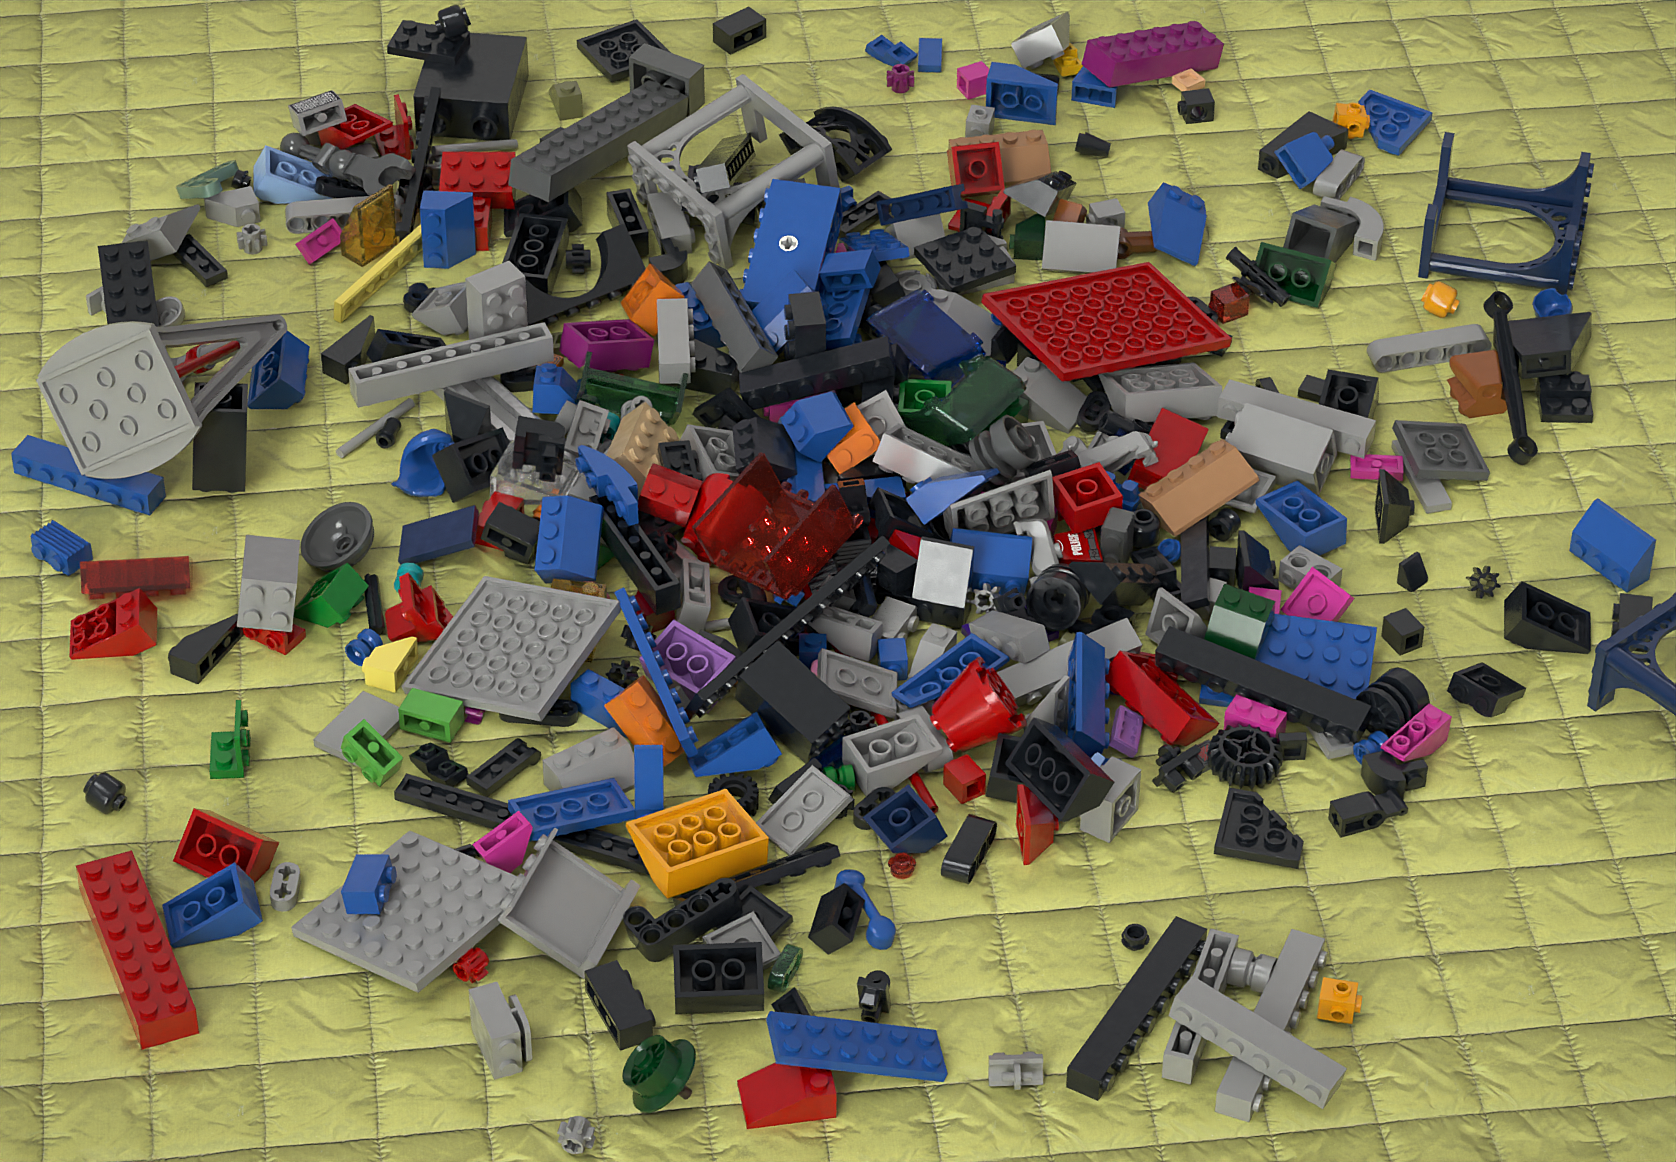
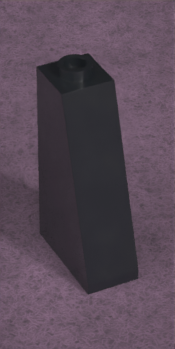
M1308 111L1259 150L1258 170L1277 179L1288 175L1289 173L1274 151L1312 132H1316L1320 139L1325 135L1330 136L1334 141V147L1329 152L1331 155H1335L1341 149H1346L1348 129Z

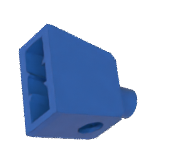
M1083 66L1072 81L1071 101L1115 108L1118 86L1109 88Z
M1312 132L1285 144L1274 151V153L1297 187L1302 189L1313 182L1333 161V156L1329 150L1334 147V141L1328 135L1320 139L1316 132Z

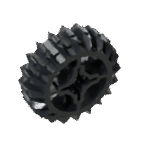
M1239 723L1235 728L1227 725L1225 730L1219 729L1218 733L1213 735L1210 741V746L1207 750L1208 767L1211 768L1212 775L1219 777L1220 782L1228 781L1229 787L1235 784L1239 785L1240 789L1243 786H1248L1252 790L1255 785L1263 788L1265 783L1271 784L1272 780L1280 772L1283 762L1282 746L1278 745L1277 738L1270 737L1269 731L1262 732L1260 727L1256 729L1251 728L1250 724L1247 727H1242Z

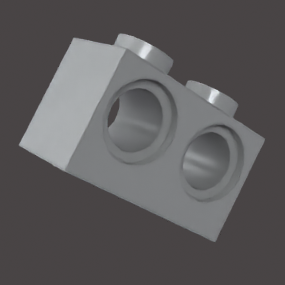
M1300 545L1280 561L1278 581L1294 590L1311 567H1314L1341 587L1342 568Z

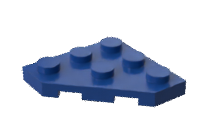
M1370 89L1358 101V104L1364 105L1366 114L1370 116L1368 130L1377 148L1398 156L1432 120L1433 112Z

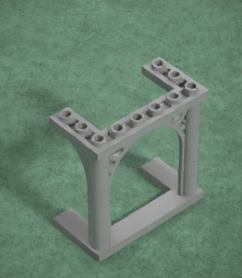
M744 74L735 78L737 87L645 144L640 145L634 141L627 145L629 152L628 161L632 166V179L636 184V196L639 202L647 205V194L658 193L657 184L663 193L667 192L678 205L684 206L691 216H696L702 221L706 232L704 237L709 247L708 256L714 264H718L726 270L733 266L730 248L740 223L757 204L764 200L765 190L770 188L772 179L794 181L815 168L818 185L840 188L832 143ZM739 108L742 111L746 133H751V137L759 143L768 139L764 117H766L804 147L751 181L731 186L730 188L703 193L702 195L699 193L701 192L700 187L697 188L695 182L688 178L680 167L681 153L687 143L696 135ZM665 157L673 159L668 163L661 162L662 158ZM711 195H718L719 199L715 203L707 200Z

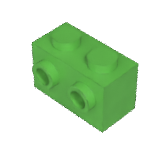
M416 688L410 690L398 709L401 730L449 743L452 742L464 723L463 701Z
M365 719L343 737L341 745L343 756L349 762H355L362 769V774L369 782H375L381 787L400 770L403 757Z

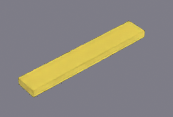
M421 224L334 301L335 321L341 323L423 250Z

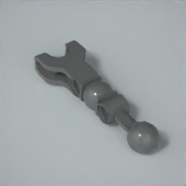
M300 133L287 134L282 138L280 144V151L312 161L313 166L326 175L334 176L339 180L348 179L349 182L364 188L365 192L372 196L373 201L377 205L391 208L396 201L390 194L391 186L400 179L410 180L416 172V169L407 159L394 153L374 159L365 155H358L350 150H340L330 143H325L322 149L311 146L307 137L302 136Z

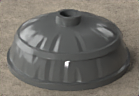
M356 502L339 503L321 512L309 524L301 540V554L305 561L312 567L326 572H332L346 563L353 567L360 562L370 550L374 540V527L370 512L365 506Z

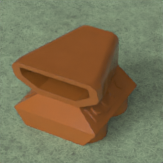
M1488 350L1452 356L1449 365L1455 376L1447 379V382L1450 385V396L1459 403L1458 411L1460 414L1468 418H1476L1505 413L1507 406L1502 387L1498 352L1496 350Z

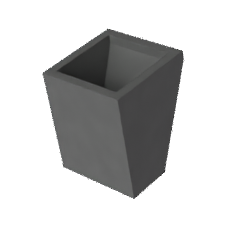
M1315 204L1292 213L1283 248L1322 257L1336 263L1352 244L1358 219Z

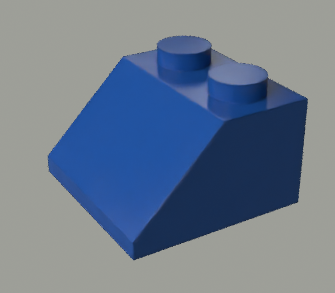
M544 363L541 366L537 365L533 387L532 413L559 414L566 400L576 405L579 400L586 402L587 392L563 367H557L552 363Z
M832 391L796 401L780 419L798 452L819 463L854 427L837 395Z

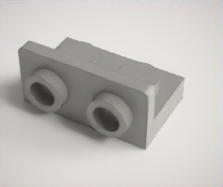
M579 400L566 438L565 451L578 456V446L581 445L597 450L602 445L599 442L601 434H606L611 420L607 419L609 410Z

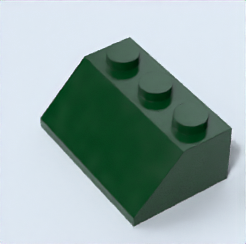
M1264 242L1260 243L1255 260L1258 263L1257 266L1286 292L1291 294L1288 301L1318 309L1330 289L1336 269V264L1332 260Z

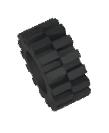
M733 772L729 773V777L721 774L720 779L715 777L713 783L709 784L708 794L727 789L732 796L741 797L736 801L750 817L751 815H756V810L759 808V788L756 781L752 782V777L747 776L744 778L743 773L734 776Z

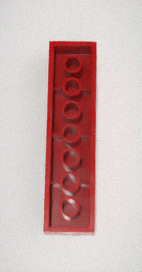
M133 851L76 865L79 890L141 1050L199 1034L195 1005Z

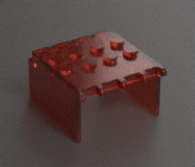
M760 452L692 526V529L710 561L716 562L717 568L787 600L792 594L797 596L862 524L863 516L855 514L852 517L836 485L833 484L815 503L807 500L809 492L804 489L799 490L797 494L790 492L792 484L787 481L780 484L765 454Z

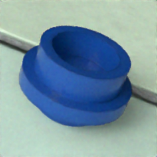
M1165 539L1157 548L1171 564L1176 562L1181 556V543L1178 540Z

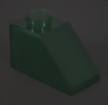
M1036 213L1016 224L1015 234H1010L1009 249H1014V259L1043 260L1046 217Z

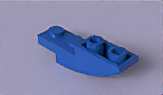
M584 445L578 446V458L575 460L579 473L585 475L588 487L590 489L593 488L598 497L607 496L609 501H613L619 517L623 516L628 526L639 523L638 485L633 477L621 465L605 454Z

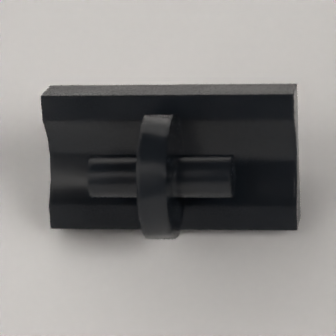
M1017 587L992 599L998 612L1036 623L1035 619L1028 615L1025 607L1027 601L1023 593L1018 592Z
M1167 744L1161 746L1158 749L1159 758L1156 759V764L1160 766L1159 775L1153 778L1152 782L1156 787L1164 784L1174 793L1184 786L1187 781L1180 772L1184 771L1191 780L1199 777L1205 769L1198 758L1201 749L1195 744L1181 754V749L1177 746L1175 748Z
M881 970L870 972L866 978L859 976L857 981L859 1007L863 1009L861 1020L866 1022L879 1023L882 1012H890L891 1000L889 989L891 982L889 976Z

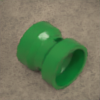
M852 764L842 765L838 769L832 766L823 767V774L834 783L842 784L848 790L855 792V776Z

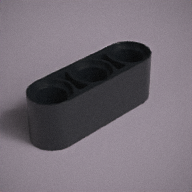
M968 814L944 857L941 866V876L970 884L993 843L997 831V822Z

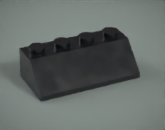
M1033 717L1005 763L1062 822H1067L1099 807L1114 784V781L1058 726Z

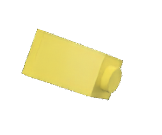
M409 637L375 647L371 655L364 659L362 665V672L365 673V684L396 693L418 659L417 638Z

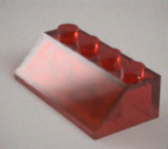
M189 556L80 562L82 595H88L89 600L105 599V594H115L116 598H119L123 594L130 593L138 588L147 597L159 596V591H170V596L186 595V590H192L193 559Z

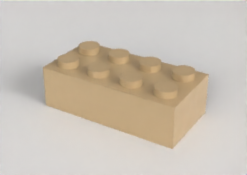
M644 402L622 418L606 456L616 461L633 477L638 485L639 499L652 463L661 466L657 450L658 443L679 441L675 430L667 426L660 418L657 410Z

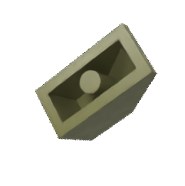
M577 81L553 84L549 89V95L559 120L583 117L582 93Z

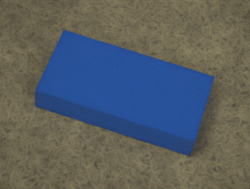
M919 38L918 72L940 73L942 38Z

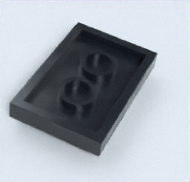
M402 20L387 45V54L455 65L470 40V31L458 37L448 39L444 33L439 35L435 24Z

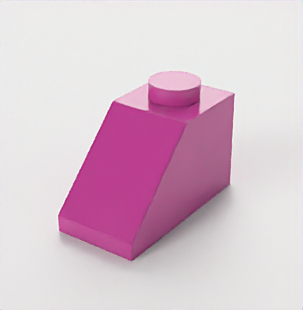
M518 811L472 845L483 862L512 873L523 862L533 827Z

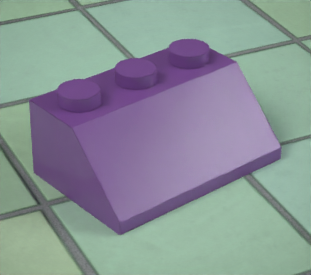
M675 620L655 640L657 647L653 648L654 652L659 650L665 663L661 669L668 670L674 683L669 686L670 689L677 685L680 686L690 701L698 691L736 660V656ZM641 656L639 660L646 677L652 680L645 661ZM716 701L713 705H711V707L713 708V707L717 704L718 701Z

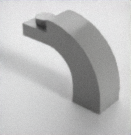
M1324 196L1321 200V207L1358 219L1353 255L1376 261L1381 252L1384 230L1383 220L1379 213L1369 204L1350 197L1345 202Z

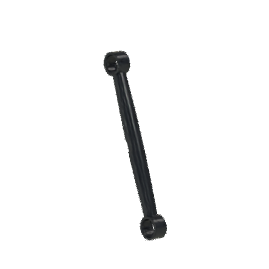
M1495 291L1484 302L1483 307L1487 315L1494 321L1504 395L1514 439L1508 445L1507 451L1514 462L1525 465L1537 454L1538 448L1534 440L1527 435L1519 373L1507 314L1513 309V302L1504 292Z

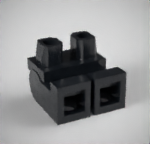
M518 416L512 469L522 470L523 465L536 466L535 472H540L539 480L555 482L556 475L562 476L566 442L563 425L554 421Z

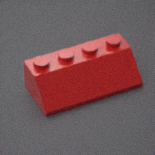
M1119 650L1110 663L1109 673L1105 675V680L1109 683L1110 690L1126 699V706L1135 712H1139L1144 717L1143 722L1149 727L1157 729L1162 734L1160 736L1161 739L1167 744L1187 747L1217 728L1220 724L1166 672L1155 666V662L1149 656Z

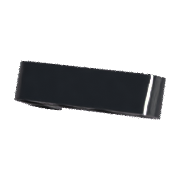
M721 878L656 919L644 907L633 906L625 911L623 921L630 941L648 961L659 962L673 954V945H687L736 914L741 908V899L735 881L730 878Z

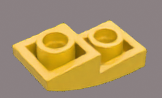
M1069 42V46L1063 50L1064 55L1052 60L1061 76L1077 75L1083 67L1082 62L1078 59L1077 48Z

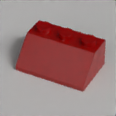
M193 808L173 862L207 878L235 862L255 884L270 868L280 842L211 810Z

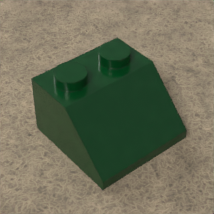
M1224 584L1214 604L1204 640L1256 660L1274 620L1276 601Z

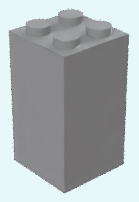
M1245 403L1242 411L1239 410L1234 420L1235 427L1232 433L1229 432L1225 441L1238 449L1252 469L1276 476L1277 485L1284 487L1299 481L1319 496L1337 456L1333 430Z
M246 535L237 627L292 632L300 540Z

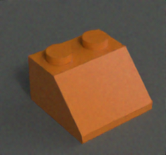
M855 402L845 408L854 427L827 455V458L839 475L876 452L881 441Z

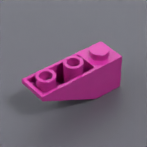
M1428 704L1381 745V749L1403 762L1431 755L1447 741L1452 716Z

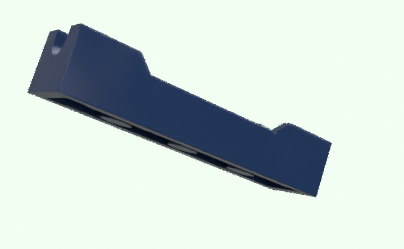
M964 184L877 201L880 224L883 226L968 208L967 201L961 199V192L965 191ZM889 207L891 208L892 216L889 214Z

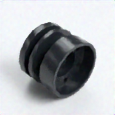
M1052 564L1041 572L1027 592V613L1035 619L1036 623L1044 625L1046 630L1060 631L1072 626L1089 603L1091 593L1068 566L1069 564Z
M1399 667L1389 669L1356 697V700L1371 705V719L1366 728L1368 732L1372 734L1375 731H1381L1388 738L1395 734L1425 706L1430 704L1429 695L1423 683L1416 675Z

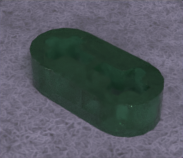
M787 944L770 972L768 979L769 989L780 993L786 991L801 964L803 957L802 948Z

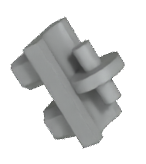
M1003 1052L989 1055V1086H1014V1090H1021V1085H1043V1054L1023 1052L1021 1055H1006Z

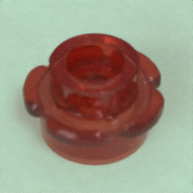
M898 853L891 857L888 861V866L892 876L897 879L911 877L916 866V860L906 853Z

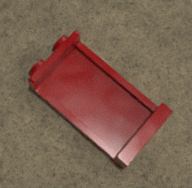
M1162 408L1149 433L1152 441H1158V446L1154 448L1159 462L1145 467L1143 464L1145 457L1136 459L1127 480L1137 482L1138 487L1146 490L1149 485L1157 483L1166 477L1170 471L1178 469L1187 463L1191 457L1196 456L1209 429Z

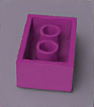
M630 319L564 323L559 351L583 373L593 374L595 371L616 372L622 369L637 371L639 368H649L654 339Z

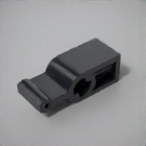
M1390 789L1386 793L1375 796L1371 792L1366 791L1330 801L1328 820L1340 838L1374 829L1380 826L1386 818L1397 815L1403 816L1408 813V807L1396 789Z

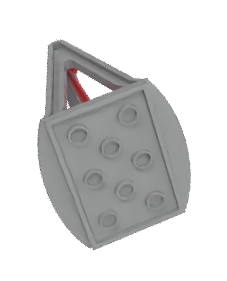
M281 315L169 327H156L152 323L135 321L112 323L87 331L62 346L43 366L36 381L81 475L85 474L88 477L101 479L130 477L150 471L183 451L202 428V421L206 415L287 332V323ZM198 345L187 351L186 355L177 358H170L166 348ZM232 357L190 400L182 384L185 378L193 373L201 374L209 371L216 363Z

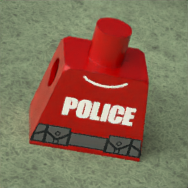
M1095 528L1073 534L1072 531H1067L1053 536L1054 544L1059 542L1063 558L1059 559V563L1103 562Z

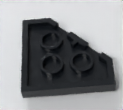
M1229 787L1214 846V854L1299 869L1304 841L1298 834L1293 835L1287 829V823L1275 810L1270 811L1264 805V799L1257 792Z

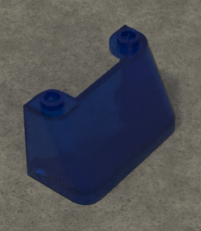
M917 289L876 311L866 320L878 338L888 336L891 345L898 343L910 359V363L928 380L952 381L953 387L986 355V352L981 347L983 341L974 332L971 334L966 332L933 303L935 299L925 289L922 292Z

